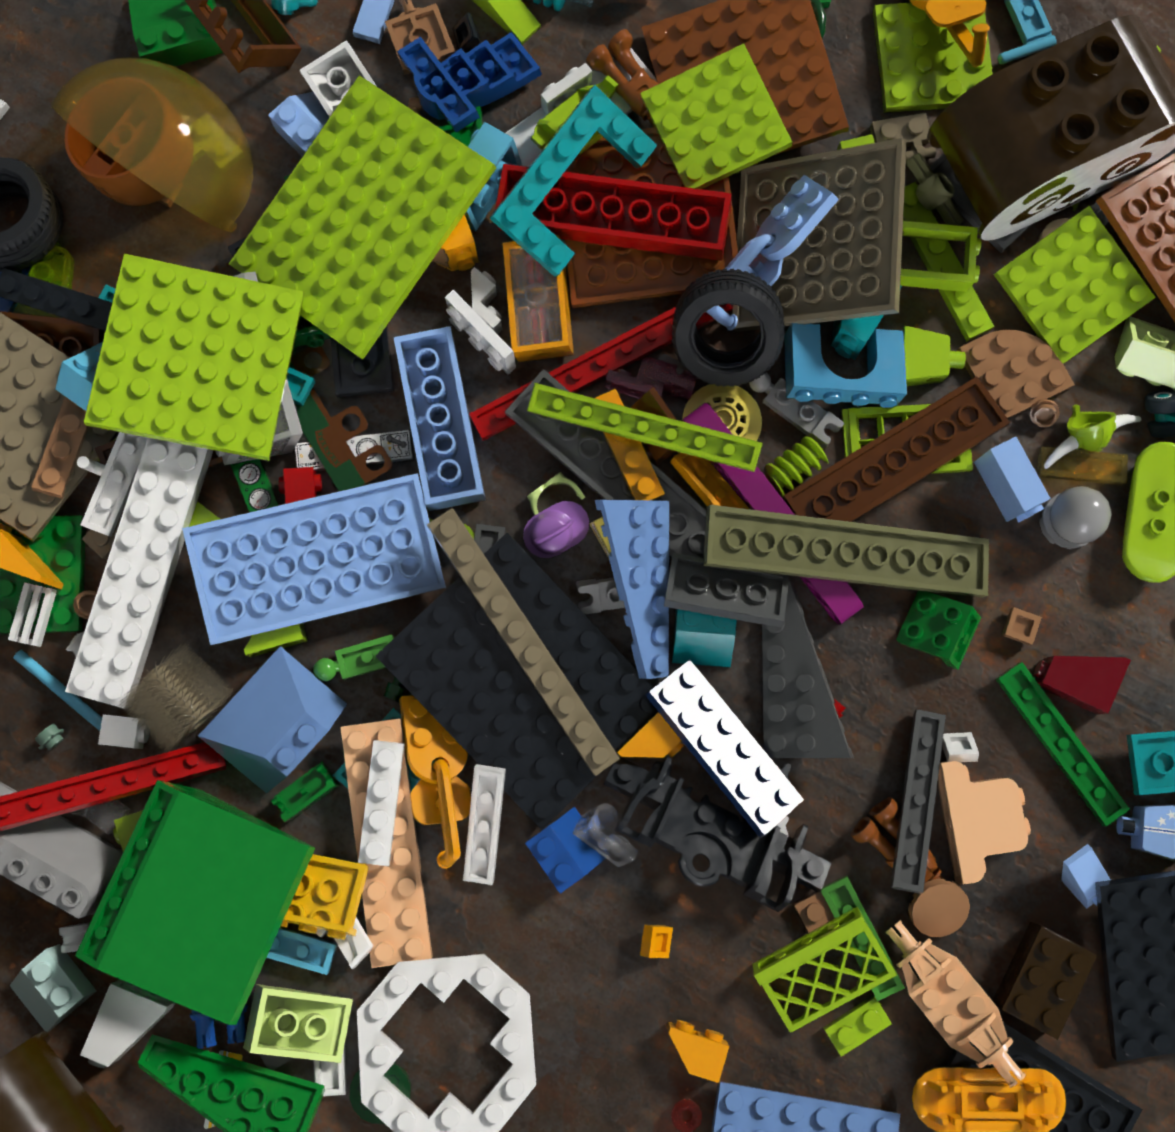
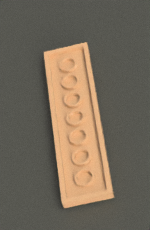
M402 718L340 727L357 860L359 859L373 741L405 743ZM405 746L390 865L365 864L369 869L362 892L367 936L373 944L372 950L369 952L371 968L396 965L402 961L432 959L433 957L415 818L411 808V787Z

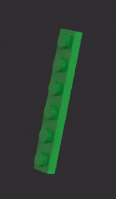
M1023 662L1017 663L995 679L1102 826L1107 827L1130 810Z

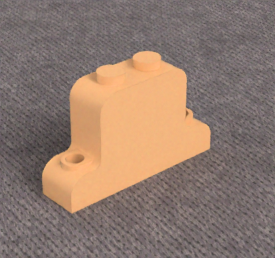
M957 761L940 762L937 784L955 882L960 884L976 883L986 873L984 859L986 856L1020 851L1026 847L1031 829L1028 819L1024 818L1022 808L1025 804V796L1023 790L1012 779L993 778L971 782L966 765Z

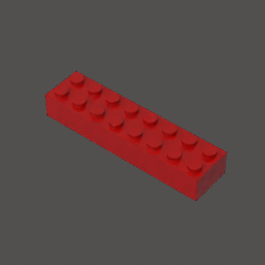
M503 164L495 210L529 167ZM564 172L532 214L553 234L559 235L560 239L722 261L732 207V193Z

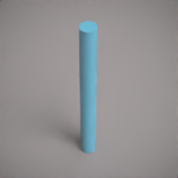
M19 650L14 655L13 659L100 731L102 717L78 696L65 692L66 686L23 650Z

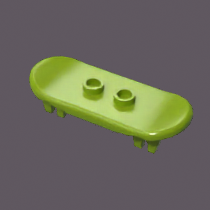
M1172 442L1154 443L1141 451L1135 460L1130 485L1122 558L1125 566L1134 576L1149 583L1164 582L1175 575V444Z

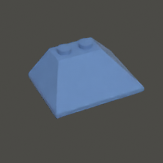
M279 646L199 733L198 737L260 789L268 793L283 781L325 736L347 703L284 648Z

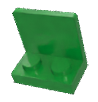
M918 590L899 632L897 641L900 644L940 657L948 667L959 670L981 617L973 606L931 592Z

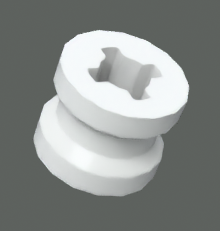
M90 923L59 928V935L63 937L61 953L78 950Z

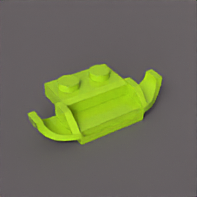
M608 75L596 86L611 99L618 83ZM594 85L577 89L576 93L542 120L539 119L534 129V134L531 137V140L539 149L543 150ZM596 131L590 138V140L586 143V145L583 147V149L580 151L579 155L585 152L603 136L598 131Z

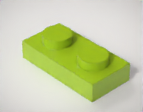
M873 995L823 1027L838 1054L842 1057L892 1023Z

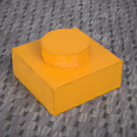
M644 924L640 955L648 958H669L673 927Z

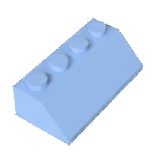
M314 92L289 96L268 114L274 129L302 157L330 118Z

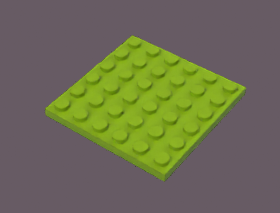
M124 254L84 424L106 430L270 461L304 291Z

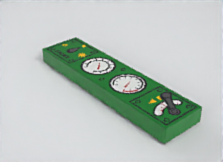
M261 459L230 464L249 513L280 506Z

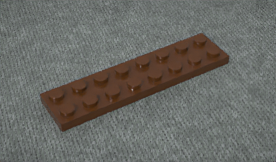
M978 376L788 492L784 495L783 499L795 515L854 522L1007 427L1011 422Z

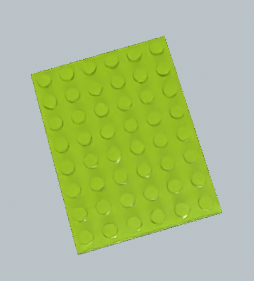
M359 75L229 262V265L241 273L255 271L258 282L304 291L300 315L358 357L364 359L492 176L496 166Z

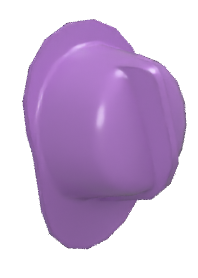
M562 501L536 514L527 522L524 528L523 539L526 547L532 554L541 558H551L565 552L585 538L589 530L587 512L581 505L573 501Z

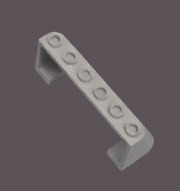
M0 782V796L18 792ZM61 815L0 831V875L78 919L95 914L120 861L123 850Z

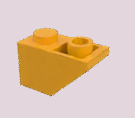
M677 1020L676 1024L668 1022V1033L689 1074L719 1083L729 1050L727 1041L723 1039L724 1035L706 1029L705 1033L696 1031L693 1024L682 1020Z

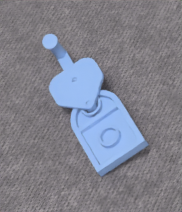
M803 175L800 180L792 185L791 190L783 200L772 209L771 214L760 226L756 237L745 244L725 269H740L742 272L748 271V273L755 274V277L758 276L761 280H765L767 285L772 286L781 274L783 258L799 247L839 199L831 191ZM719 305L706 311L729 331L734 330L737 326L738 317L735 314H728Z

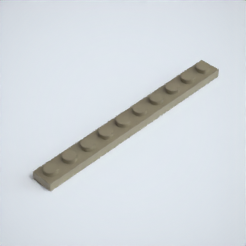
M451 508L428 523L427 527L592 774L596 776L620 759L454 509Z

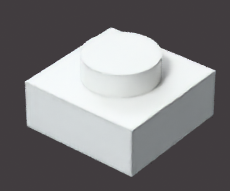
M972 732L943 734L942 747L947 762H978L979 751Z

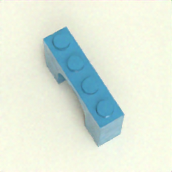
M791 323L784 335L786 398H793L799 402L822 400L827 404L851 402L855 406L880 404L881 407L891 408L897 406L907 395L903 331L875 329L867 341V376L860 379L839 377L826 366L821 354L820 324Z

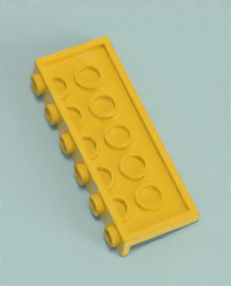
M313 854L280 927L287 928L288 923L298 924V930L316 934L317 929L328 931L327 936L345 940L346 935L356 936L357 930L353 926L369 867L365 864Z

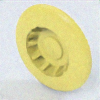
M709 384L696 391L688 400L682 419L703 403H707L713 408L733 435L754 441L758 440L762 428L761 412L755 399L743 388L736 385L734 387H722ZM740 418L744 419V423L740 422ZM738 428L742 431L739 435L735 432Z

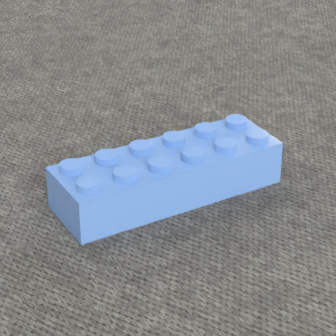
M451 327L393 337L426 507L429 511L486 500Z

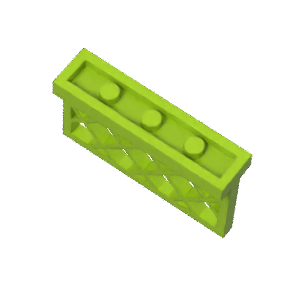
M858 906L752 964L754 977L759 985H762L790 1033L897 976L895 969L872 933ZM862 932H865L869 939L866 951L850 947L852 938ZM873 947L877 954L871 953ZM831 949L843 951L839 966L823 962L827 951ZM848 953L864 957L861 971L845 967ZM869 959L883 962L887 969L878 975L866 973ZM805 963L817 966L813 980L797 976L799 967ZM821 968L837 972L834 986L818 982ZM842 974L859 977L856 987L850 990L840 988L839 984ZM778 978L790 981L787 994L773 991L769 983ZM795 982L811 986L807 1000L791 996ZM819 988L832 992L830 1001L825 1004L812 1002L815 989ZM779 1000H783V1001H784V1005H783V1006H782V1004H781V1002H780ZM789 1002L805 1006L803 1016L791 1021L787 1014Z

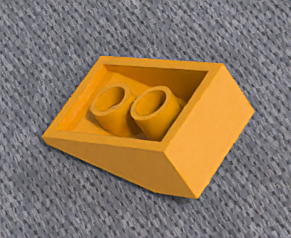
M0 523V568L62 590L64 584L21 537L11 534L12 528Z

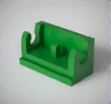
M322 761L274 796L271 802L281 810L280 816L284 822H289L340 786V784Z

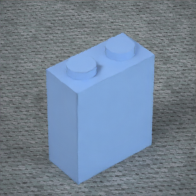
M1017 437L991 448L974 461L1006 522L1016 518L1019 523L1044 509L1042 506L1044 502L1051 499Z

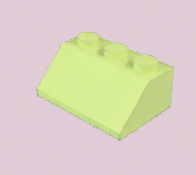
M1129 316L1125 321L1114 356L1116 369L1126 376L1134 377L1136 375L1146 379L1152 385H1165L1173 388L1175 391V331Z

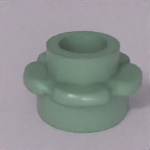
M55 724L45 728L35 738V741L40 745L38 748L40 750L47 748L49 751L54 749L64 740L61 736L64 730L59 729Z

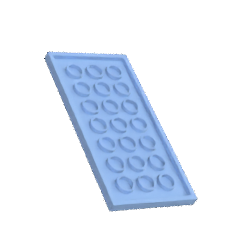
M418 473L182 528L210 645L446 588L434 537L427 527L430 521Z

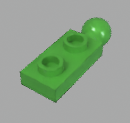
M391 634L336 650L337 660L333 661L329 658L319 659L313 668L314 675L320 681H330L336 676L337 672H340L342 679L346 680L384 669L386 667L377 659L376 655L394 637Z

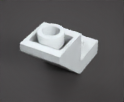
M474 267L471 270L472 309L499 334L503 329L500 320L502 317L492 306L486 307L497 296L496 281L486 271L481 273Z

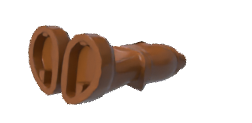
M623 29L612 37L608 44V49L604 44L594 48L587 56L586 63L592 70L601 72L606 77L609 75L617 82V94L626 101L637 115L642 116L644 121L648 120L655 127L643 103L641 92L658 85V82L651 79L645 69L641 68L630 51L633 37L627 29ZM612 57L616 61H618L619 64L631 76L630 81H628L625 78V76L621 73V71L613 62Z
M888 797L875 805L869 811V815L897 840L899 822L895 814L898 810V805L892 797ZM863 817L855 825L850 836L858 843L868 842L886 858L885 862L893 868L895 847L882 835L871 818ZM929 850L925 882L934 879H944L941 876L942 870L937 866L936 857Z

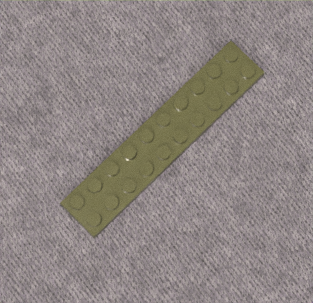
M709 505L706 512L703 566L983 598L988 596L989 539Z

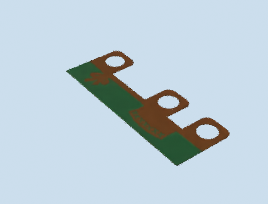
M321 346L315 348L308 347L291 357L289 367L312 377L328 368L330 360ZM310 352H317L322 357L321 365L315 369H310L304 364V358ZM312 388L303 407L294 403L302 431L338 491L361 487L392 468L393 463L382 446L375 445L355 457L346 441L368 428V422L357 406H351L331 417L314 388ZM348 414H355L360 418V425L354 431H347L342 426V419ZM373 453L381 454L385 460L384 466L376 471L370 470L366 465L367 457Z

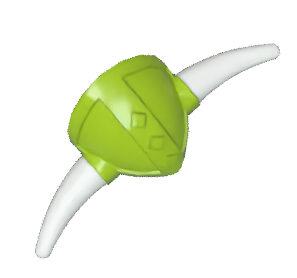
M1073 405V414L1067 423L1070 436L1053 451L1044 463V468L1048 469L1057 460L1073 450L1081 448L1088 452L1102 451V448H1105L1110 442L1117 428L1125 424L1140 422L1141 417L1128 414L1116 415L1114 412H1080V405Z

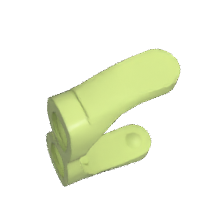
M560 472L530 493L527 498L530 501L531 509L535 516L539 513L537 501L540 494L552 485L563 484L570 486L581 500L585 496L576 483Z

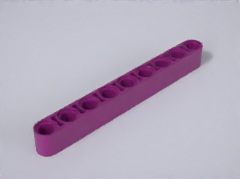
M703 403L682 419V422L733 435L713 408L707 403ZM710 461L749 509L795 515L758 466H756L754 473ZM800 577L828 615L838 625L843 624L864 607L857 594L847 582Z

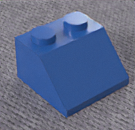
M576 807L570 809L525 842L560 894L587 875L609 856Z

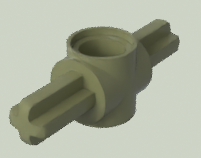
M920 153L909 158L906 164L920 184L916 187V196L922 206L927 210L933 211L936 209L947 225H961L964 222V218L951 200L955 189L950 179L942 172L934 174Z

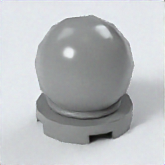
M1077 486L1068 488L1048 500L1042 510V518H1040L1039 523L1043 535L1050 543L1071 550L1083 547L1101 537L1108 528L1112 513L1109 501L1100 491L1089 487Z

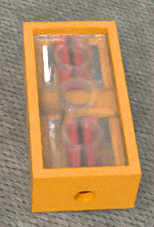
M515 241L504 242L503 254L511 349L514 351V357L518 362L574 355L566 266L558 276L554 277Z

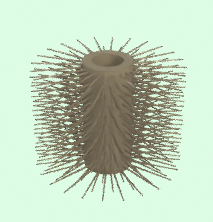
M182 651L178 653L179 655L176 658L173 656L171 661L168 659L164 663L161 661L158 666L155 664V668L139 682L141 684L134 690L136 695L131 700L129 699L126 702L128 704L125 706L129 705L130 707L138 702L139 705L136 707V713L140 710L138 708L140 705L144 707L142 712L147 714L144 718L146 719L150 716L153 720L151 723H156L157 721L160 723L154 731L156 729L159 730L163 726L162 733L169 732L164 738L168 739L171 735L173 736L167 745H172L177 739L182 741L186 735L192 734L195 730L197 733V729L210 718L211 714L214 713L212 711L221 704L219 699L223 696V692L221 693L220 691L224 687L215 691L213 688L216 684H212L208 688L207 684L209 681L207 682L206 680L202 684L201 682L204 679L196 678L200 674L196 672H199L201 669L198 666L193 673V663L195 660L191 663V659H189L193 654L190 655L189 653L186 657L180 659L179 656L182 654ZM188 661L192 665L186 667L184 664Z

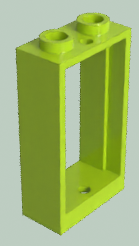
M903 221L902 236L965 242L964 274L901 269V286L967 292L974 283H977L980 266L976 265V255L978 256L981 250V238H977L978 227Z

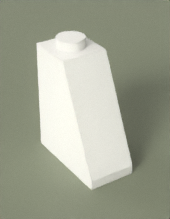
M120 979L111 983L80 1056L88 1058V1063L99 1068L111 1066L120 1060L174 1007L175 1002Z

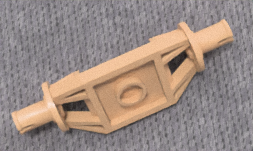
M901 920L894 925L902 935L901 937L892 927L885 933L889 935L903 953V959L896 965L899 968L902 967L909 996L948 1045L977 1061L976 1065L979 1068L992 1064L1010 1088L1018 1084L1009 1073L1010 1070L1018 1080H1023L1026 1074L1022 1072L1007 1053L1013 1040L1011 1037H1007L998 1007L958 958L932 945L933 941L930 938L923 943L921 941L917 942L902 924ZM909 961L915 969L916 973L918 974L919 978L921 979L920 981L918 980L910 964L908 963ZM969 1041L973 1043L984 1054V1056L978 1050H976L969 1043Z

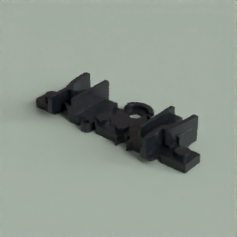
M620 756V759L612 764L603 784L629 797V801L615 830L650 848L656 842L680 854L678 860L679 869L684 878L690 883L701 887L711 886L719 881L718 876L721 875L745 887L743 895L777 912H780L791 903L797 882L816 892L822 890L831 862L803 849L808 830L807 825L802 824L796 830L791 846L784 850L788 835L780 832V827L775 826L770 832L759 837L745 819L740 822L737 815L711 803L708 795H705L700 803L694 802L690 797L693 788L684 789L681 787L684 781L683 778L680 777L676 780L669 776L672 771L671 757L667 756L663 763L656 761L650 771ZM639 803L655 810L646 821L640 833L626 827ZM703 855L708 859L709 867L706 871L699 872L693 867L692 860L694 856ZM772 870L785 876L776 902L765 897L770 885Z

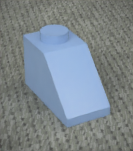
M1087 844L1063 861L1061 881L1086 909L1093 904L1097 906L1095 882L1111 879L1093 849Z

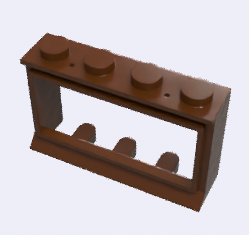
M185 0L238 73L249 67L286 66L287 69H290L302 49L266 0H231L264 44L249 45L245 54L239 47L243 39L242 30L240 28H231L228 32L223 26L227 17L226 8L215 7L212 11L207 4L208 0Z

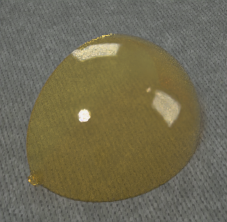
M125 57L109 59L85 68L69 79L58 91L50 103L52 108L96 147L142 181L200 219L224 231L233 232L236 229L237 223L234 221L242 212L251 192L253 182L252 155L246 136L237 119L219 96L194 76L163 62L146 58Z

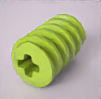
M805 436L801 439V444L795 443L792 446V451H784L783 458L777 456L774 459V465L772 463L766 464L764 474L783 498L785 494L782 488L784 486L792 491L794 489L792 480L801 485L803 483L802 473L809 478L812 477L810 467L820 471L822 468L819 461L822 460L828 463V459L820 445L812 438Z

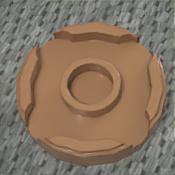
M934 879L925 882L923 893H914L912 895L914 899L911 904L909 903L908 911L911 921L921 933L929 937H944L953 934L962 927L968 918L970 909L968 896L957 883L945 881V879Z

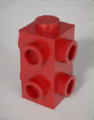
M313 467L283 469V476L279 477L280 494H285V504L317 497V492L322 491L321 474H316V470Z

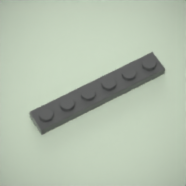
M918 709L913 714L890 888L922 894L924 891L946 715Z

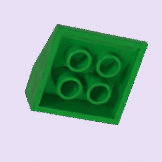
M128 0L132 31L139 57L149 73L223 53L185 0ZM208 0L207 4L213 11L216 7L215 0Z

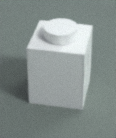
M103 714L98 744L143 749L144 743L148 741L150 730L146 728L147 724L141 726L145 722L144 719L139 722L138 718Z

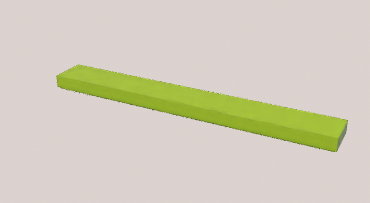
M534 383L527 409L530 413L754 473L763 443L538 383Z

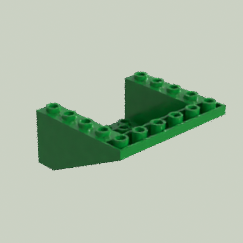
M157 780L75 957L101 972L222 1023L237 1025L315 847L203 790Z

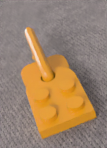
M909 0L915 7L924 10L933 24L948 29L973 67L981 66L984 60L987 32L990 26L984 23L973 26V37L963 22L983 15L986 10L985 0Z
M413 695L401 696L399 702L407 762L412 772L420 778L410 793L412 814L419 823L424 825L441 823L445 850L438 854L437 864L439 867L447 869L461 855L457 822L466 819L470 814V788L463 780L457 777L466 764L468 753Z

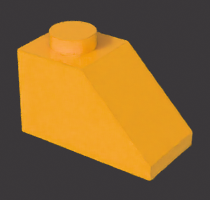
M658 712L617 753L620 757L664 758L668 754L672 758L684 745Z

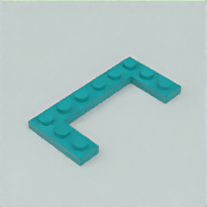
M596 85L589 89L489 218L554 277L561 273L575 253L532 213L593 134L598 131L636 169L644 164L657 147V144Z

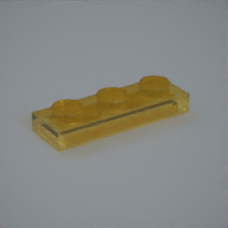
M1040 447L1038 449V477L1117 485L1127 483V454L1073 450L1046 469L1044 468V463L1056 448Z

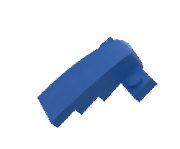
M512 32L492 45L485 40L468 53H465L460 48L442 63H440L421 37L397 51L401 61L414 77L422 108L430 116L438 120L446 119L455 132L480 118L476 107L479 105L482 107L494 102L542 75L538 64Z

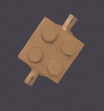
M399 0L404 12L398 17L385 21V25L404 75L409 74L410 71L401 61L397 51L419 37L423 39L440 62H443L455 53L436 3L424 8H414L411 0H406V2L405 0Z

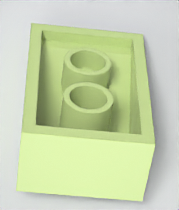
M256 984L243 1048L249 1053L341 1063L353 999Z

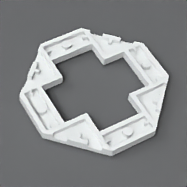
M485 954L398 962L357 1010L361 1103L394 1132H499L536 1086L530 994ZM465 979L509 1018L491 1040L490 1044L512 1064L473 1112L449 1092L433 1113L428 1116L383 1076L404 1050L382 1032L381 1029L420 983L444 1003L461 981Z

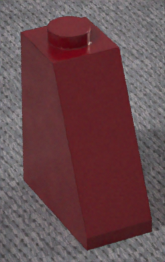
M1051 656L1038 662L1034 670V676H1036L1035 680L1042 689L1097 715L1109 714L1131 660L1126 657Z

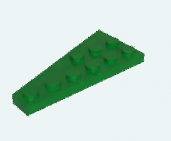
M153 1034L138 1060V1066L141 1070L223 1132H309L325 1092V1085L198 1049L197 1047Z

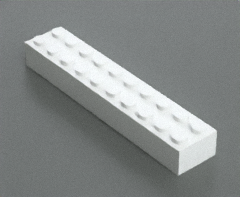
M147 437L65 692L121 707L130 699L127 695L138 686L137 683L140 681L138 678H141L185 541L182 528L189 527L213 450Z

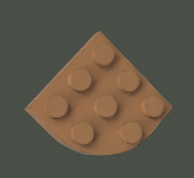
M1018 330L995 331L957 349V351L965 352L966 354L965 367L970 377L973 379L978 376L1008 419L1031 408L1035 402L1050 399L1075 385L1064 364L1048 344L1027 332Z

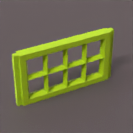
M931 404L902 405L891 408L861 407L842 409L845 457L860 449L861 445H866L874 440H860L859 419L877 418L879 437L884 434V417H902L903 422L908 419V416L915 415ZM971 449L955 458V462H949L933 473L972 471Z

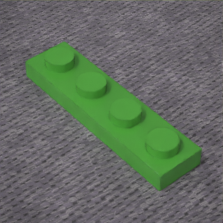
M846 875L823 886L821 892L834 918L858 906L872 933L895 969L848 876ZM865 932L853 937L850 947L866 951L869 939ZM873 947L871 953L877 954ZM854 955L861 968L864 957ZM869 959L866 973L878 975L887 970L883 962ZM897 973V976L871 990L877 1001H880L905 989Z

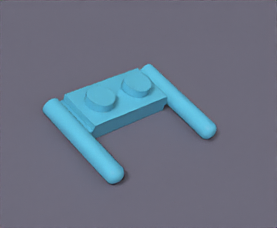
M1004 0L1023 46L1000 53L997 58L1000 64L1009 63L1057 44L1056 37L1051 34V26L1039 0Z

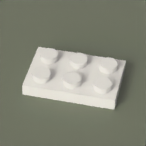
M452 290L445 297L448 306L446 311L451 316L449 318L451 324L458 331L464 330L470 336L468 340L476 350L480 352L483 349L490 356L488 361L497 371L502 369L509 375L516 368L514 351Z

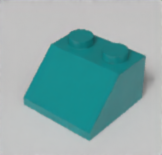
M675 609L672 663L685 664L691 660L694 665L731 667L736 636V620Z

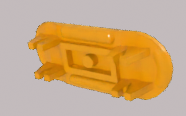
M941 1067L933 1068L923 1073L917 1079L913 1087L912 1102L918 1118L927 1127L937 1132H1049L1062 1120L1066 1108V1096L1061 1082L1052 1073L1044 1069L1020 1068L1026 1074L1025 1078L1021 1081L1010 1070L1009 1073L1018 1083L1010 1088L996 1068Z

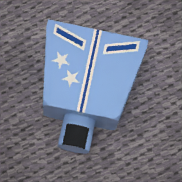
M1175 804L1134 806L1132 818L1120 816L1117 819V833L1131 836V848L1175 861Z

